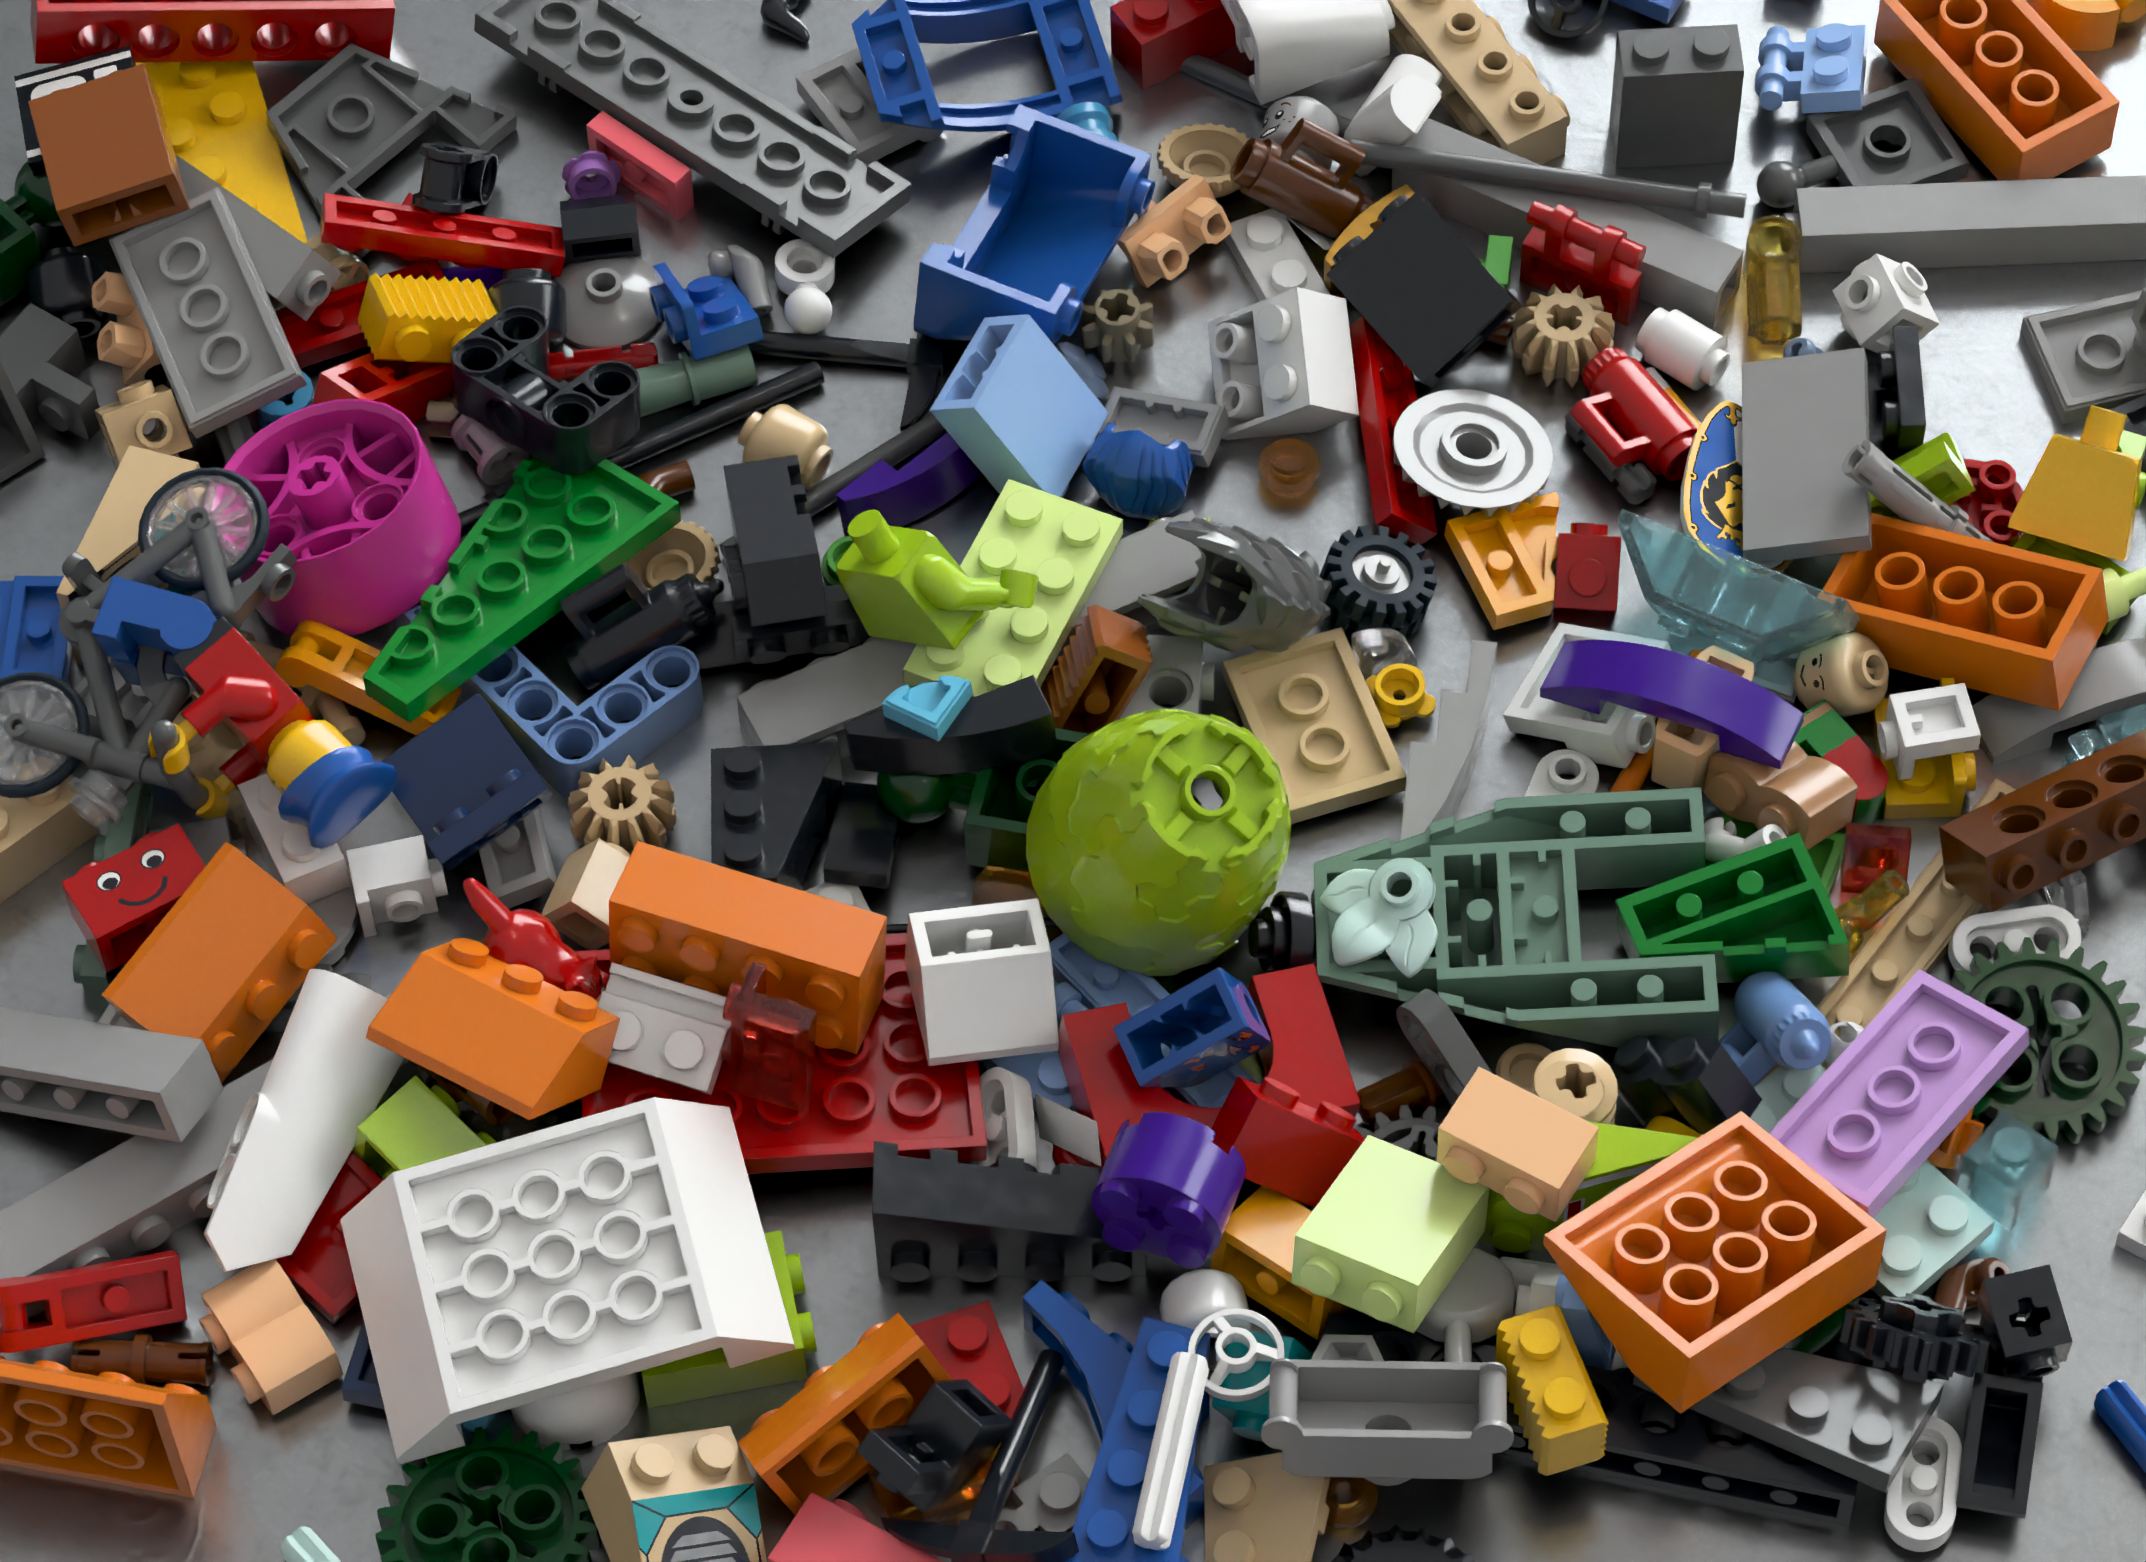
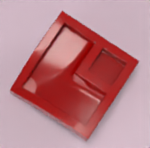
M351 1151L292 1255L276 1259L295 1289L333 1325L359 1302L340 1219L383 1181L353 1151Z

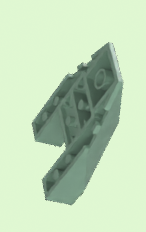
M1701 787L1508 797L1494 801V809L1456 822H1454V815L1430 823V831L1391 843V838L1388 837L1314 862L1317 975L1320 982L1405 1002L1423 989H1430L1444 1000L1453 1013L1617 1048L1630 1038L1641 1035L1664 1036L1672 1042L1684 1037H1710L1719 1042V1002L1715 954L1582 961L1577 890L1654 886L1705 867L1706 841ZM1395 858H1412L1424 864L1433 876L1436 886L1435 898L1428 911L1436 924L1438 936L1436 945L1423 968L1412 978H1407L1397 969L1386 951L1360 963L1344 967L1339 966L1334 960L1332 951V932L1339 915L1326 909L1319 900L1329 883L1346 871L1352 869L1377 870L1381 865ZM1407 879L1398 880L1391 888V895L1394 897L1405 896L1412 887V881Z

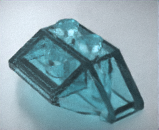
M1624 509L1621 510L1617 518L1644 599L1660 617L1657 624L1674 635L1691 640L1696 632L1715 640L1713 645L1746 660H1749L1752 655L1766 662L1773 663L1855 630L1860 620L1849 602L1843 598Z

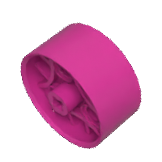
M336 399L309 405L282 416L258 431L234 453L223 468L247 478L259 489L266 501L270 518L269 535L263 552L254 565L239 577L241 582L243 583L251 578L281 543L291 549L297 559L291 567L296 572V579L288 594L276 602L265 597L256 607L269 625L287 635L292 636L298 624L305 620L320 622L348 636L362 634L393 621L415 607L431 584H439L449 570L448 560L460 545L461 521L456 505L417 428L404 413L386 403L367 399ZM216 481L211 493L209 514L213 524L218 527L223 536L222 543L225 553L232 566H234L245 555L252 544L256 532V515L249 498L240 489L229 483Z

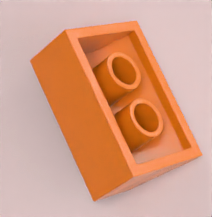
M225 842L101 995L134 1028L203 1040L222 1084L304 982L308 971L316 967L338 938L305 902L236 847Z
M454 938L450 942L421 952L373 1019L366 1034V1039L531 1120L601 1089L620 1018L599 1008L598 1002L589 995L576 991H564L543 981V975L534 968L519 964L510 965L488 955V947L481 942L468 938Z
M897 1313L887 1322L878 1323L869 1328L860 1337L857 1346L835 1364L825 1366L813 1373L806 1381L803 1389L783 1406L769 1410L761 1415L751 1426L750 1432L737 1443L762 1479L796 1516L811 1492L831 1502L873 1468L856 1451L871 1429L905 1425L934 1382L951 1381L952 1379L903 1317Z

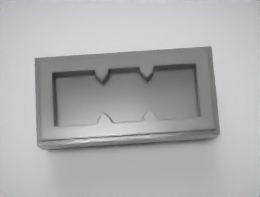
M1114 386L1105 405V409L1109 414L1098 431L1096 439L1108 422L1116 424L1113 429L1114 433L1140 430L1163 446L1170 445L1173 440L1185 442L1190 452L1191 461L1196 463L1195 466L1209 468L1230 417H1228V412L1223 405Z

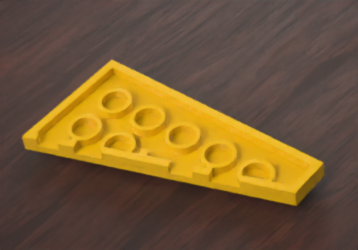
M253 61L144 63L160 99L174 153L305 244L308 240L278 143L267 127L266 112L268 110Z

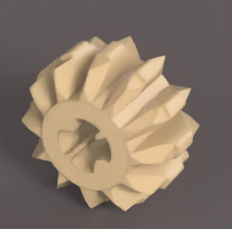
M1553 283L1548 291V297L1531 291L1529 299L1526 301V307H1521L1513 318V332L1515 333L1512 335V351L1514 352V358L1522 359V367L1525 370L1526 376L1542 372L1547 387L1556 378H1564L1573 388L1578 381V376L1582 375L1588 362L1599 353L1598 350L1601 352L1614 346L1612 338L1614 337L1615 323L1612 319V313L1604 312L1601 296L1583 299L1580 285L1571 293H1562Z
M628 755L621 767H612L610 763L602 758L599 766L600 774L598 775L581 771L580 779L578 780L579 789L571 791L568 798L569 814L572 815V819L569 821L573 837H576L577 842H584L586 846L600 838L604 842H610L624 848L629 854L632 853L637 841L664 849L667 842L666 832L675 830L677 822L676 808L673 806L675 797L673 787L669 784L668 780H660L659 771L653 763L637 770L636 762Z

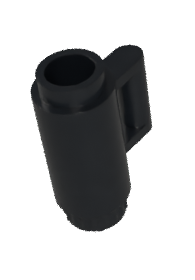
M624 562L560 600L564 613L579 631L574 635L575 642L565 647V655L572 671L588 690H592L599 685L605 687L652 651L662 646H679L698 635L702 626L712 621L716 616L713 601L716 595L724 590L723 581L713 579L710 582H700L695 575L687 573L676 580L666 579L648 590L630 566ZM626 590L634 597L633 600L594 623L586 615Z

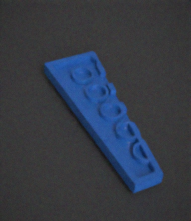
M1144 1316L1072 1532L1075 1533L1079 1552L1064 1562H1180L1202 1404L1170 1546L1160 1551L1142 1548L1134 1543L1132 1529L1171 1357L1177 1352L1188 1353L1189 1341L1195 1329ZM1205 1333L1197 1345L1195 1354L1205 1357L1208 1362L1210 1333Z

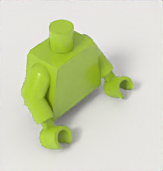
M875 509L860 513L848 526L847 532L854 542L837 563L836 574L841 582L842 590L848 595L869 636L955 650L984 610H995L998 607L1031 608L1034 604L1039 579L1037 575L1005 569L1001 571L999 582L993 578L970 579L933 534L924 530L890 526L881 513Z

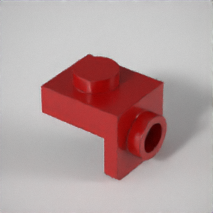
M1571 523L1570 533H1558L1553 609L1616 613L1622 536H1608V525Z

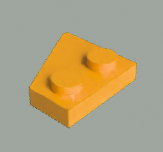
M1557 492L1537 496L1532 503L1520 502L1513 513L1498 508L1491 517L1480 511L1447 520L1444 536L1493 630L1551 614L1555 591L1554 565L1557 556L1558 537H1556V524L1560 502Z

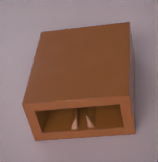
M144 63L125 70H117L109 75L70 88L59 89L51 94L28 101L56 211L74 247L190 209L161 102Z

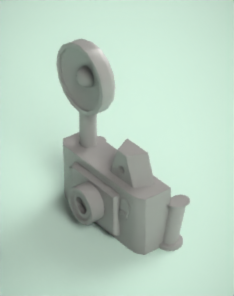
M1473 1248L1416 1329L1417 1332L1435 1341L1444 1342V1362L1384 1361L1372 1335L1327 1334L1323 1335L1311 1360L1286 1358L1274 1360L1270 1365L1268 1420L1262 1425L1261 1438L1267 1446L1282 1450V1469L1293 1475L1306 1477L1365 1478L1374 1484L1383 1486L1400 1485L1411 1478L1476 1479L1491 1474L1492 1454L1508 1450L1514 1441L1513 1429L1507 1424V1369L1499 1362H1472V1343L1481 1342L1496 1335L1500 1322L1513 1317L1517 1291L1511 1271L1497 1257L1481 1249Z

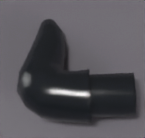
M801 0L762 1L760 13L765 24L804 43L810 40L808 28L790 12L798 6V2Z

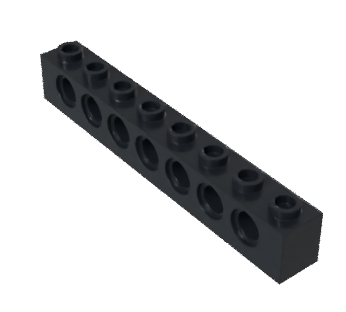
M1329 1312L1324 1334L1372 1335L1384 1361L1444 1362V1342L1435 1341L1417 1331L1411 1333L1397 1326L1383 1323L1365 1313L1355 1312L1342 1315ZM1496 1340L1472 1343V1362H1495ZM1584 1365L1609 1423L1607 1425L1608 1431H1606L1607 1437L1605 1438L1607 1443L1604 1444L1606 1447L1604 1450L1605 1456L1601 1459L1571 1469L1849 1527L1857 1490V1480L1808 1459L1802 1461L1786 1460L1777 1453L1783 1450L1782 1448L1694 1410L1687 1409L1680 1414L1659 1395L1633 1385L1634 1374L1629 1368H1618L1613 1371ZM1507 1398V1424L1513 1429L1514 1441L1508 1450L1498 1454L1533 1461L1534 1451L1528 1449L1529 1439L1523 1437L1524 1427L1518 1425L1519 1415L1514 1414V1404L1509 1402ZM1648 1421H1660L1668 1425L1671 1430L1664 1433H1654L1645 1429L1642 1424ZM1715 1435H1727L1734 1438L1739 1444L1733 1447H1721L1714 1444L1709 1438Z

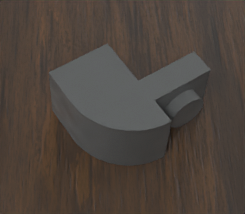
M30 303L0 336V361L31 425L42 416L53 428L62 432L68 429L90 441L101 429L94 412L95 409L100 407L95 389L76 378L87 366L78 329Z

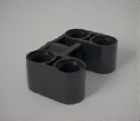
M523 305L508 307L465 336L452 348V401L455 409L489 428L505 442L515 444L541 460L553 471L568 475L584 473L632 439L639 431L640 376L638 371L632 365L625 362L609 360L591 366L570 383L565 380L559 383L548 376V320L546 315L536 308Z

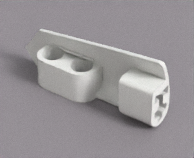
M310 969L308 971L260 1093H254L245 1105L210 1188L207 1207L212 1209L213 1212L205 1229L204 1236L224 1272L292 1255L355 1146L357 1127L375 1111L404 1060V1057L366 1039L369 1025L388 999L336 973L322 969Z

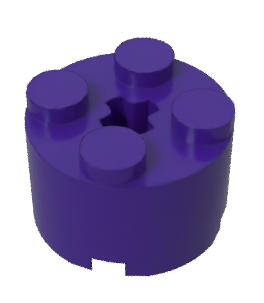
M1164 1112L1143 1113L1139 1124L1129 1125V1119H1127L1118 1129L1092 1193L1091 1202L1094 1212L1105 1225L1102 1231L1103 1239L1109 1245L1121 1251L1133 1252L1141 1249L1158 1256L1170 1258L1174 1263L1185 1268H1200L1204 1265L1207 1255L1214 1252L1219 1246L1245 1180L1246 1165L1241 1154L1232 1146L1229 1155H1227L1213 1143L1217 1132L1187 1117Z

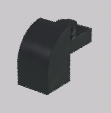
M967 1379L934 1382L905 1425L871 1429L856 1451L874 1467L872 1475L883 1487L895 1494L904 1495L923 1513L942 1505L965 1487L986 1464L1015 1422Z

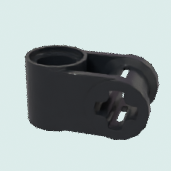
M439 141L421 144L419 154L424 156L425 160L420 192L414 193L412 198L414 206L432 211L459 214L464 213L466 209L486 205L489 202L495 188L498 173V158L495 153Z

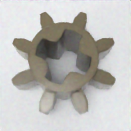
M1130 288L1127 290H1100V296L1095 302V307L1083 305L1082 336L1084 349L1096 347L1099 355L1103 357V363H1108L1109 361H1136V355L1141 345L1153 346L1152 303L1140 304L1137 297L1133 294V289Z

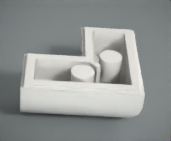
M1401 54L1395 57L1349 124L1343 139L1349 142L1352 139L1403 146L1418 133L1441 99L1443 91L1437 86L1442 80L1441 76L1443 73L1421 57L1412 54ZM1360 165L1355 173L1360 177L1366 176L1376 167Z

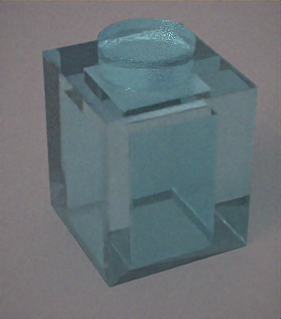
M2003 1110L1964 1154L1957 1187L1997 1223L2011 1231L2049 1187L2059 1147Z

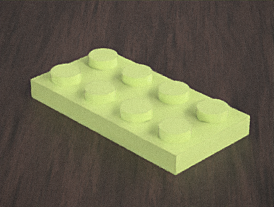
M1008 479L960 567L970 579L993 578L998 582L1000 581L1001 571L1005 569L1037 575L1039 579L1033 606L1031 608L998 607L995 610H984L955 650L917 644L903 668L904 684L913 687L921 683L939 681V676H955L971 681L973 698L1034 675L1039 687H1041L1123 535V519Z

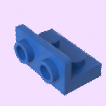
M665 262L653 266L657 285L649 288V295L655 315L659 322L665 321L673 343L682 342L695 361L764 339L758 315L729 275L722 278L719 276L700 277L690 282L686 289H683Z

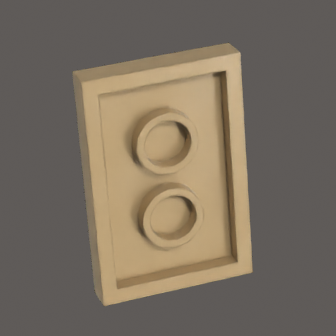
M1342 627L1302 638L1283 652L1260 650L1223 661V677L1244 727L1267 747L1281 770L1280 775L1288 794L1291 824L1405 791L1406 773Z

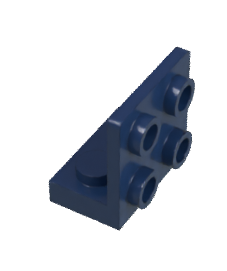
M475 694L381 761L394 766L398 773V778L392 790L393 794L428 841L426 844L441 865L449 871L554 797L515 740L480 694Z

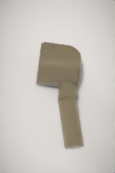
M452 400L451 402L429 401L426 411V419L431 422L428 433L429 437L453 439L450 432L453 424L462 414L455 409Z

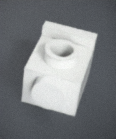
M423 835L346 850L364 938L377 935L375 924L389 921L408 922L417 919L423 914L438 912L436 897L448 895L443 867L437 858H427Z

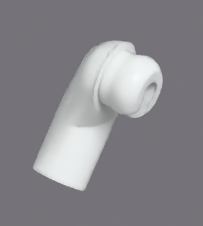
M1723 817L1711 818L1704 823L1705 858L1709 862L1717 863L1786 838L1787 836L1782 828L1775 824H1769L1744 839L1736 836L1737 828L1732 821L1727 822L1724 826Z

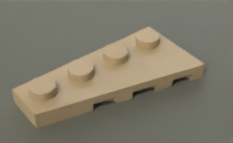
M1282 1452L1204 1466L1205 1562H1311L1317 1535H1324L1330 1508L1325 1503L1331 1477L1299 1476L1283 1470Z

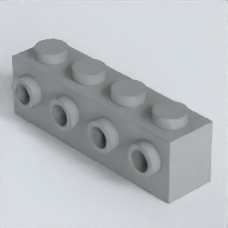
M0 1007V1111L181 1143L224 1090L212 1063L211 1056L201 1039Z

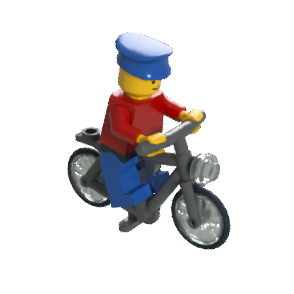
M214 467L198 468L184 472L167 481L153 494L142 513L138 530V543L141 554L105 582H103L90 561L80 553L74 552L66 558L62 565V572L79 597L68 602L62 609L59 616V629L69 643L79 647L103 741L90 736L91 725L87 707L80 694L67 682L53 675L40 672H23L1 678L0 796L28 798L45 793L60 785L78 767L88 771L81 779L73 777L67 784L68 788L75 795L70 800L69 805L86 821L97 828L104 821L114 826L119 825L123 820L120 812L129 803L126 798L127 792L135 783L141 785L149 783L174 790L183 803L197 810L196 816L208 820L223 817L227 813L230 803L228 793L234 788L238 790L237 785L258 777L267 769L269 780L283 794L278 806L281 819L307 827L310 845L323 849L334 845L347 836L390 795L398 778V773L394 766L383 762H376L369 750L358 745L353 746L329 722L314 720L298 695L237 631L265 597L273 602L281 600L291 590L296 579V572L291 567L297 559L291 549L281 543L251 578L236 586L233 584L234 580L241 577L254 565L263 552L269 535L270 518L266 501L259 489L247 478L234 471ZM167 583L175 588L199 592L191 596H185L160 589V587ZM107 656L111 657V662L125 682L141 686L142 691L153 704L131 742ZM165 673L177 676L168 680ZM186 677L199 695V698L181 713L184 720L177 725L173 721L190 693V685L183 678ZM222 722L244 746L218 768L222 774L213 782L206 778H196L188 766L190 761L188 742L197 734L203 738Z

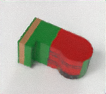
M1823 700L1803 713L1804 722L1794 741L1808 756L1820 757L1834 763L1853 779L1858 786L1852 819L1846 826H1867L1872 824L1881 812L1883 798L1889 781L1888 771L1882 761L1826 700Z

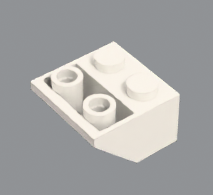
M1295 287L1207 322L1215 400L1217 405L1225 406L1228 417H1230L1221 439L1233 440L1311 433L1359 416L1347 302L1345 298Z
M1038 898L909 913L904 961L928 1066L1058 1051L1059 1035L1052 956Z

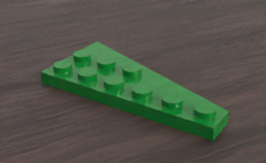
M533 457L531 461L523 459L513 472L514 484L502 499L493 500L448 560L449 572L438 586L431 584L420 598L421 610L409 625L401 626L397 629L363 675L366 695L409 723L560 612L562 610L560 600L620 564L626 563L681 522L679 502L606 458L592 469L575 475L561 474L553 471L536 457Z

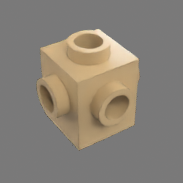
M152 380L134 383L116 392L119 401L94 410L117 469L129 445L179 458V452L193 447L187 433L191 430L188 427L176 397L173 396L172 390L163 384L154 387ZM155 418L154 429L148 434H143L142 429L145 422Z

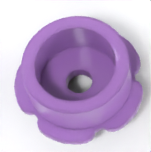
M586 151L577 158L570 159L565 164L562 178L566 181L565 190L573 200L614 196L617 190V183L621 178V171L616 161L608 160L605 153ZM591 173H595V174H596V175L591 176V177H587V176H586L587 174H591Z

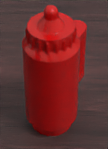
M1611 347L1601 352L1598 350L1599 353L1588 362L1582 372V381L1589 390L1590 397L1578 401L1572 407L1570 415L1613 466L1618 467L1643 460L1654 474L1664 475L1669 481L1683 478L1687 456L1698 429L1637 359L1630 358L1622 349L1617 347Z

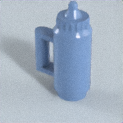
M1762 971L1748 976L1741 982L1733 1002L1734 1013L1738 1021L1719 1042L1753 1087L1776 1063L1788 1068L1807 1070L1818 1066L1825 1060L1830 1051L1832 1039L1828 1021L1788 978L1777 972Z

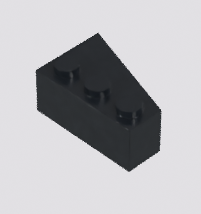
M791 455L723 466L735 542L734 545L723 546L735 609L747 608L752 627L828 615L811 515L810 513L806 514L805 509L807 499L804 484L801 482L798 456Z
M839 741L711 749V863L802 891L807 880L806 869L814 852H820L826 838L825 827L833 810L836 811L843 788Z

